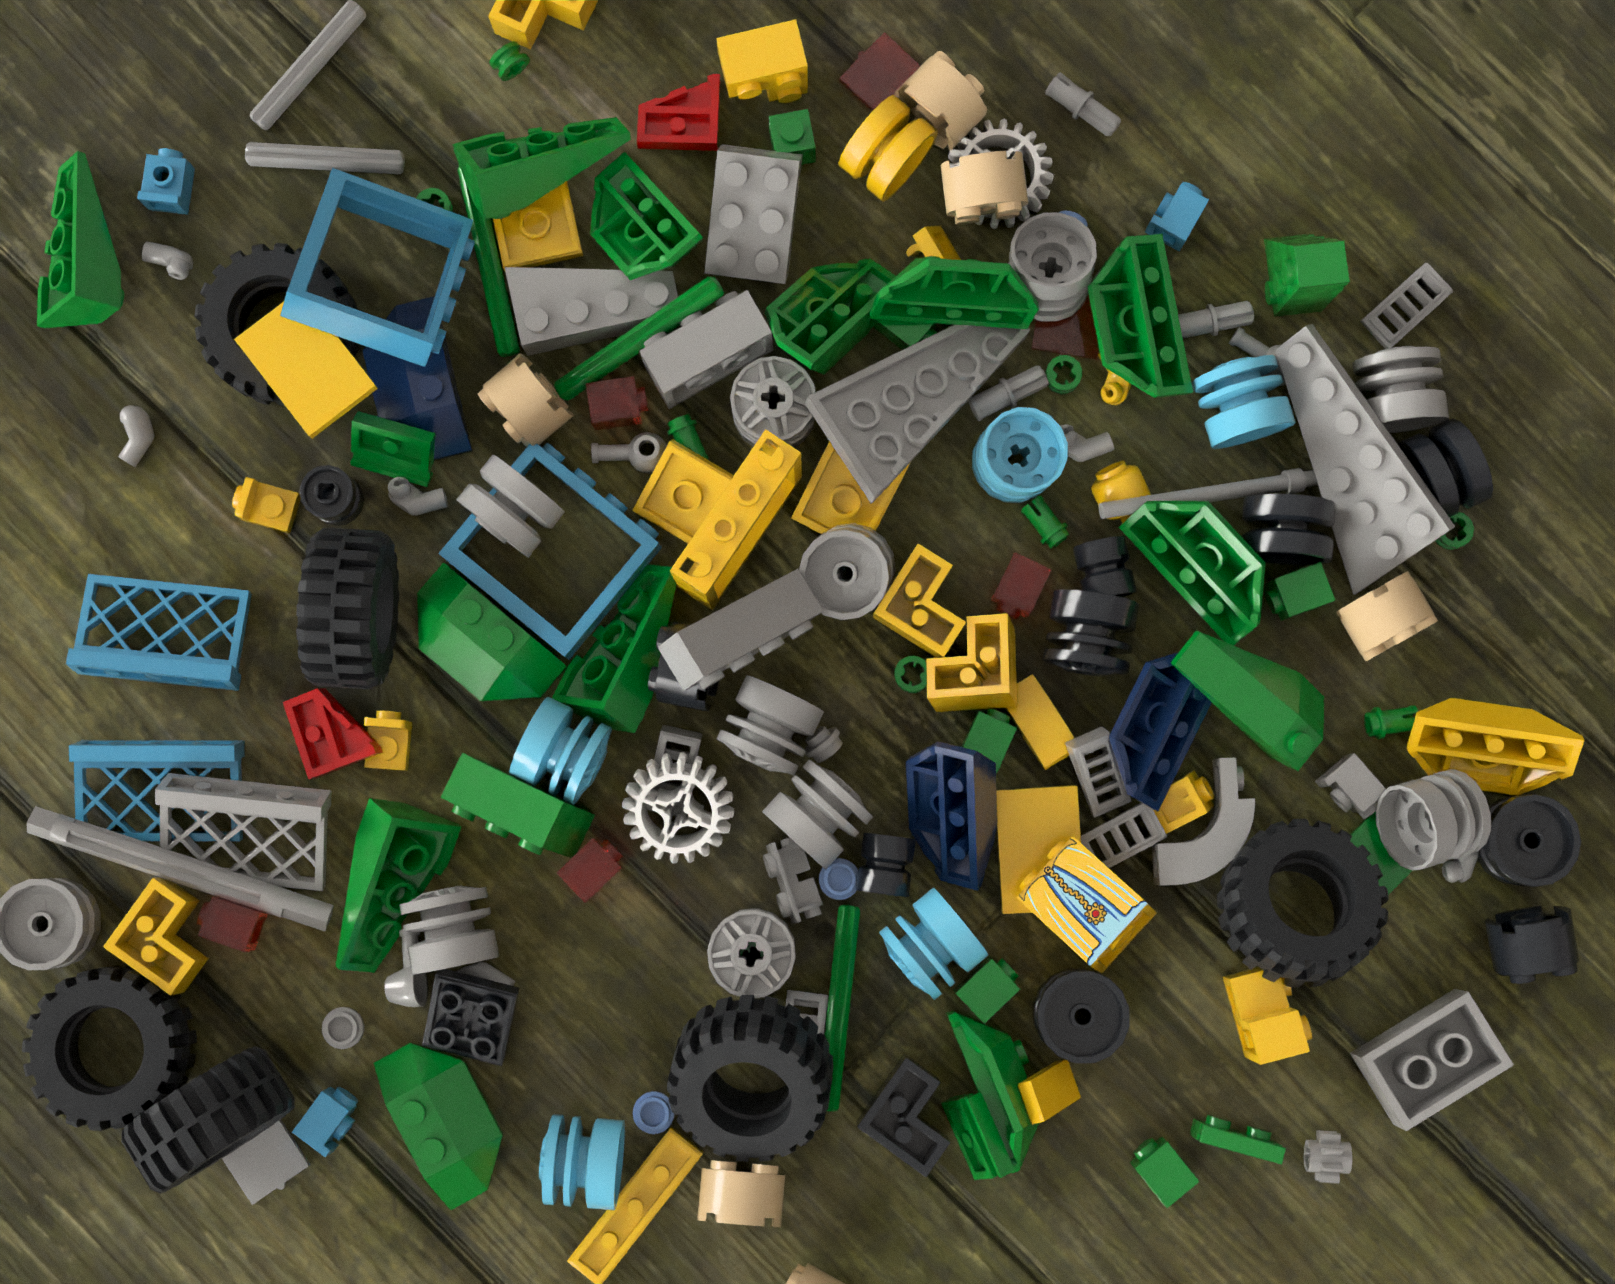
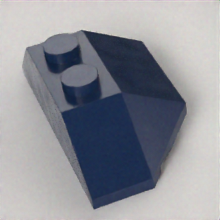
M435 296L397 305L385 320L423 333ZM441 321V324H440L439 329H442V330H443L442 321ZM446 338L443 340L439 354L430 353L425 367L366 346L364 347L363 354L368 375L378 387L373 392L378 417L436 433L434 461L473 451Z
M1178 653L1145 663L1109 735L1127 794L1157 812L1212 703L1171 664Z
M938 741L909 757L906 761L909 829L923 853L935 865L934 871L940 881L978 891L983 882L997 833L996 763L978 751Z

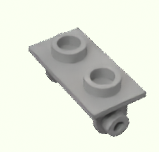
M790 837L780 840L782 849L777 850L775 842L766 845L768 853L763 855V860L769 877L777 878L781 893L776 894V899L782 916L784 918L790 916L792 923L801 922L799 916L801 912H804L806 919L822 914L819 906L823 905L814 878L799 882L796 875L810 870L805 851Z

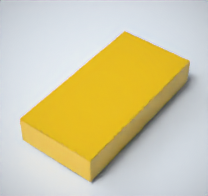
M1066 1059L1055 1061L1018 1083V1088L1032 1124L1048 1120L1081 1098L1070 1064Z

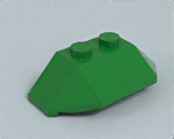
M625 151L594 178L596 194L592 205L590 235L629 280L672 268L703 241L701 234Z
M1163 235L1127 236L1120 242L1087 286L1102 366L1153 398L1190 394L1193 392Z
M936 256L916 258L879 290L869 314L870 319L1028 329L1039 310V303L1010 264L981 262L976 259H941Z
M871 258L859 260L858 263H836L810 268L766 307L765 316L777 346L811 370L824 375L870 332L874 326L875 319H870L869 311L879 290L889 283L895 275Z
M1146 501L1119 526L1121 531L1224 642L1235 645L1260 624L1265 562L1209 501Z
M444 562L417 593L419 649L480 701L541 698L568 667Z
M955 1010L949 1011L946 1015L977 1092L982 1093L1015 1171L1011 1173L1018 1172L1021 1169L1039 1123L1032 1124L1030 1122L1018 1088V1083L1027 1079L1022 1066L1029 1063L1020 1039L1013 1042L1011 1036L1004 1031Z
M411 1042L374 1062L384 1103L424 1180L446 1206L453 1210L487 1191L490 1186L503 1132L465 1060Z

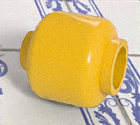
M1125 461L1113 463L1099 470L1095 474L1097 479L1091 487L1098 506L1101 502L1151 495L1140 469L1136 465H1126ZM1131 515L1112 517L1106 519H1120L1123 524Z

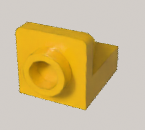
M246 477L243 485H239L234 493L232 506L236 509L235 516L243 521L290 534L301 498L297 492L264 484L253 478Z
M376 711V718L365 717L364 726L368 727L367 732L381 746L383 753L365 759L364 768L408 771L412 722L401 720V712Z
M1193 770L1171 784L1159 811H1153L1167 834L1208 813L1214 806L1211 801L1214 799V793L1206 778L1203 776L1199 778Z

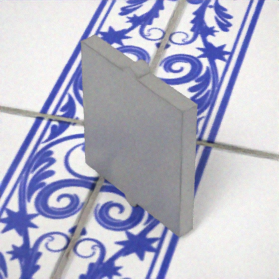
M281 1119L249 1142L222 1158L252 1205L276 1188L279 1190L284 1189L289 1179L311 1165Z

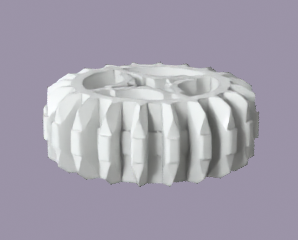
M1005 118L1000 120L998 129H994L991 121L987 120L983 125V133L977 127H974L968 133L970 139L963 137L957 144L959 149L949 151L948 159L953 162L950 163V168L960 166L959 157L990 152L987 148L991 147L1009 149L1006 152L1007 159H1013L1015 151L1022 152L1023 159L1028 165L1031 175V185L1027 188L1028 204L1022 207L1020 216H1018L1021 221L1025 222L1030 217L1029 210L1039 212L1042 204L1039 199H1047L1050 190L1045 185L1052 183L1054 175L1045 170L1052 166V158L1041 157L1047 148L1045 143L1032 145L1036 138L1035 131L1029 132L1025 137L1021 135L1023 128L1021 122L1017 123L1014 131L1007 129L1008 123ZM995 213L979 216L980 221L976 222L977 225H981L984 217L991 218L990 226L996 229L1000 219H996ZM1015 217L1004 219L1008 228L1014 226Z
M684 752L679 754L677 763H673L668 753L663 754L661 760L662 767L655 760H648L646 764L648 772L641 769L636 770L634 778L637 783L629 782L625 790L631 797L624 798L622 802V807L630 811L624 816V824L636 825L630 831L631 839L644 837L640 849L646 851L651 846H654L656 848L654 855L656 860L661 859L664 852L671 853L670 861L673 864L677 863L680 853H684L685 859L689 863L694 861L695 850L704 857L708 856L710 853L709 844L719 847L723 840L720 833L725 834L730 831L731 824L725 819H730L734 816V808L726 805L733 800V793L721 791L727 785V779L719 777L713 780L712 778L716 773L717 767L712 764L705 771L702 770L701 764L703 759L700 756L694 759L693 765L687 764V755ZM668 780H683L680 786L674 790L660 788L657 791L652 789L656 785ZM695 785L707 796L712 813L704 810V805H701L694 799L692 791ZM686 794L682 813L677 814L674 822H671L675 802H680L682 795ZM646 804L653 806L652 810L662 816L664 820L662 830L650 819L646 810ZM699 825L703 827L689 835H675L676 831L684 826L696 829Z

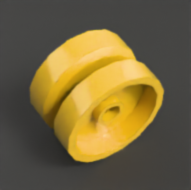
M895 95L887 97L870 113L848 142L838 162L839 167L854 179L861 178L869 173L866 183L867 190L882 202L891 198L907 182L927 156L938 136V130L923 118L907 124L910 118V107Z

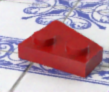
M720 74L707 76V82L688 90L683 86L671 91L664 98H654L638 105V149L717 151Z
M317 688L283 702L308 780L319 778L383 753L381 746L326 688Z

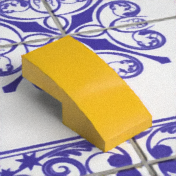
M1032 674L1017 683V707H1007L1005 709L1021 731L1023 739L1043 768L1047 770L1069 756L1065 742L1074 739V736Z

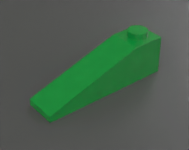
M614 117L569 123L564 126L563 132L557 133L542 131V127L528 129V136L506 139L505 132L492 133L453 144V149L473 204L485 219H502L508 217L513 211L529 206L630 141L631 134L619 119Z
M77 151L58 169L51 210L52 218L58 219L52 232L51 239L46 240L44 254L51 255L48 277H40L38 286L37 326L41 328L100 324L118 311L124 301V290L121 288V270L86 154Z
M646 565L618 601L617 608L619 612L605 628L600 625L592 635L597 640L583 658L576 655L568 665L552 699L571 707L573 713L583 718L586 716L593 718V722L600 725L603 723L610 726L612 730L636 732L653 696V691L648 690V680L652 667H658L661 652L656 649L657 636L661 626H668L676 589V582L670 573L672 567Z
M1197 630L1172 660L1171 664L1271 759L1299 771L1323 740L1324 696L1300 672Z
M369 798L355 839L335 965L339 970L372 973L377 970L398 939L399 930H402L401 924L408 915H401L399 904L407 903L421 895L435 874L441 876L449 864L461 830L459 824L406 803Z

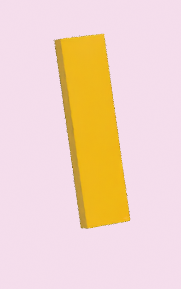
M671 1126L619 1193L616 1209L606 1210L568 1258L567 1262L594 1284H603L704 1152Z

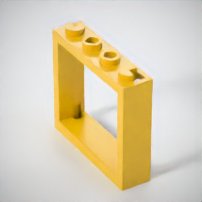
M764 430L671 568L670 573L680 590L713 611L801 480L802 462L800 451L768 430ZM689 558L694 564L686 574L680 568L686 559Z

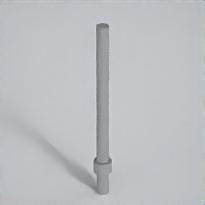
M1296 468L1283 470L1281 475L1101 502L1099 503V514L1102 519L1132 515L1146 501L1216 502L1283 491L1285 494L1304 492L1306 487L1319 485L1314 470L1302 471V469Z

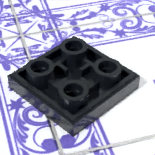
M448 969L438 970L435 975L422 1046L502 1066L506 1058L520 988Z

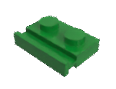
M357 411L352 419L351 452H353V457L350 465L393 478L404 477L410 483L428 487L433 478L431 469L434 464L436 433Z
M977 1092L974 1095L973 1093L957 1095L941 1102L974 1180L992 1179L997 1176L1002 1178L1015 1171L981 1092Z
M1208 1114L1206 1121L1193 1119L1190 1135L1199 1140V1142L1282 1165L1286 1148L1271 1140L1272 1132L1253 1126H1247L1246 1132L1230 1128L1232 1121Z

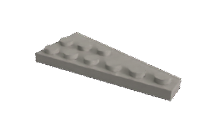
M1313 324L1302 328L1275 351L1322 498L1332 500L1336 504L1335 524L1332 526L1353 595H1355L1452 530L1455 525Z
M953 325L809 395L805 405L872 504L1026 339L1030 329Z

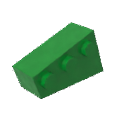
M1314 234L1264 239L1269 281L1265 282V299L1267 305H1273L1274 317L1322 312L1350 282L1343 240L1334 238L1324 239V236H1314Z
M465 753L461 754L440 797L454 804L451 812L472 822L478 816L487 821L485 829L504 838H507L509 833H512L521 838L519 846L538 855H541L543 850L546 849L574 859L595 817V814L573 806L557 796L534 787L505 771Z

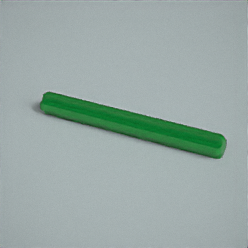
M459 166L457 171L467 216L473 220L470 230L474 240V248L497 352L501 357L513 356L519 353L520 348L491 218L485 219L473 204Z
M706 277L556 380L554 388L562 400H571L640 353L639 351L645 348L644 342L660 332L668 334L678 327L684 318L703 310L722 297L724 291L715 277Z
M840 905L837 915L824 1034L830 1045L829 1053L833 1056L834 1065L827 1110L829 1112L838 1111L840 1104L860 919L859 907L852 905Z

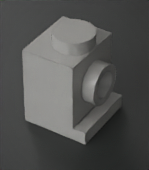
M1355 753L1344 755L1315 781L1319 787L1330 786L1333 789L1330 796L1343 811L1351 810L1353 813H1358L1363 819H1366L1376 811L1380 795L1386 790Z

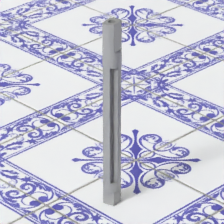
M37 806L34 807L27 821V833L322 931H326L333 914L334 905Z

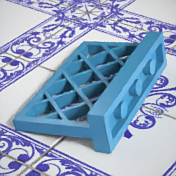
M88 574L74 649H68L66 665L81 675L239 691L241 674L238 670L252 594L249 590ZM98 586L114 587L121 596L120 599L103 611L95 603ZM121 588L132 590L125 594ZM144 591L155 592L162 602L144 615H141L131 601ZM162 593H172V594H171L170 596H168L167 598H165ZM184 595L195 596L202 606L182 620L171 605ZM202 597H211L212 599L205 602ZM225 599L239 600L237 614L224 624L221 623L211 610ZM127 604L138 619L118 633L107 618ZM168 608L178 621V624L158 637L148 622ZM93 610H95L98 615L92 618ZM208 612L219 627L201 641H198L188 626ZM102 622L105 623L114 635V637L100 647L87 645L89 631ZM144 626L154 641L141 651L131 650L124 639ZM232 627H234L233 637L228 632ZM184 630L195 645L182 655L171 654L164 644ZM225 634L232 643L229 660L211 658L204 648ZM120 643L124 649H118L113 647ZM160 647L164 653H157L154 651ZM200 651L204 655V657H195Z
M81 740L69 745V762H74L75 819L88 823L87 814L97 805L113 820L106 829L112 831L118 825L123 831L114 832L141 841H160V831H153L158 825L160 826V815L143 798L157 784L159 785L173 768H182L188 775L206 777L214 768H230V780L242 781L241 758L245 757V740ZM86 768H100L112 781L97 794L87 784ZM112 768L124 769L119 774H117ZM132 768H141L153 779L140 794L122 779ZM153 768L165 769L160 774H158ZM194 768L206 769L201 774H199ZM116 784L133 800L120 815L103 800ZM87 796L92 800L88 805ZM137 805L154 820L145 831H135L124 820ZM183 809V810H184L186 813H188L195 821H197L186 809ZM231 819L232 830L237 824ZM206 830L193 831L189 834L194 841H216ZM240 830L229 840H243V830ZM221 831V832H222L224 835H226L229 831Z

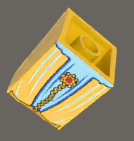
M1072 836L1067 842L1062 839L1051 849L1047 856L1050 861L1040 872L1034 870L1022 881L1019 886L1022 892L1016 898L1088 965L1102 974L1157 912Z

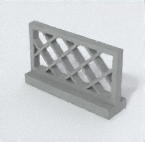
M168 773L155 789V805H160V847L172 851V848L181 842L196 859L218 866L209 855L222 846L237 862L232 867L225 869L280 887L323 891L326 886L328 810L331 807L332 791ZM172 808L186 809L197 821L186 830H183L172 819ZM216 812L227 813L237 826L224 835L209 818ZM257 817L268 818L278 830L265 839L250 822ZM298 821L316 823V837L307 844L291 828ZM200 825L217 841L206 851H203L189 836ZM240 830H243L257 845L247 855H244L229 840ZM282 834L298 849L287 860L270 845ZM316 845V849L314 852L311 848ZM263 851L278 867L271 872H261L249 860ZM304 855L315 867V877L300 876L291 864Z

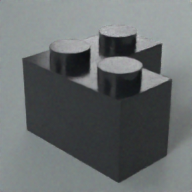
M904 1053L856 1123L860 1130L927 1177L951 1143L947 1135L918 1115L941 1082L937 1076Z

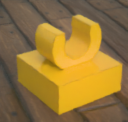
M927 226L913 235L917 244L911 245L906 251L908 257L916 256L922 252L925 257L936 256L941 259L961 260L941 226Z

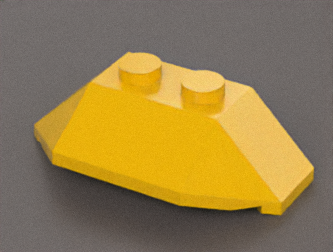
M1449 698L1416 713L1407 744V751L1428 775L1455 769L1471 777L1482 791L1518 796L1545 786L1558 778L1562 780L1573 776L1584 738L1582 735L1533 709Z

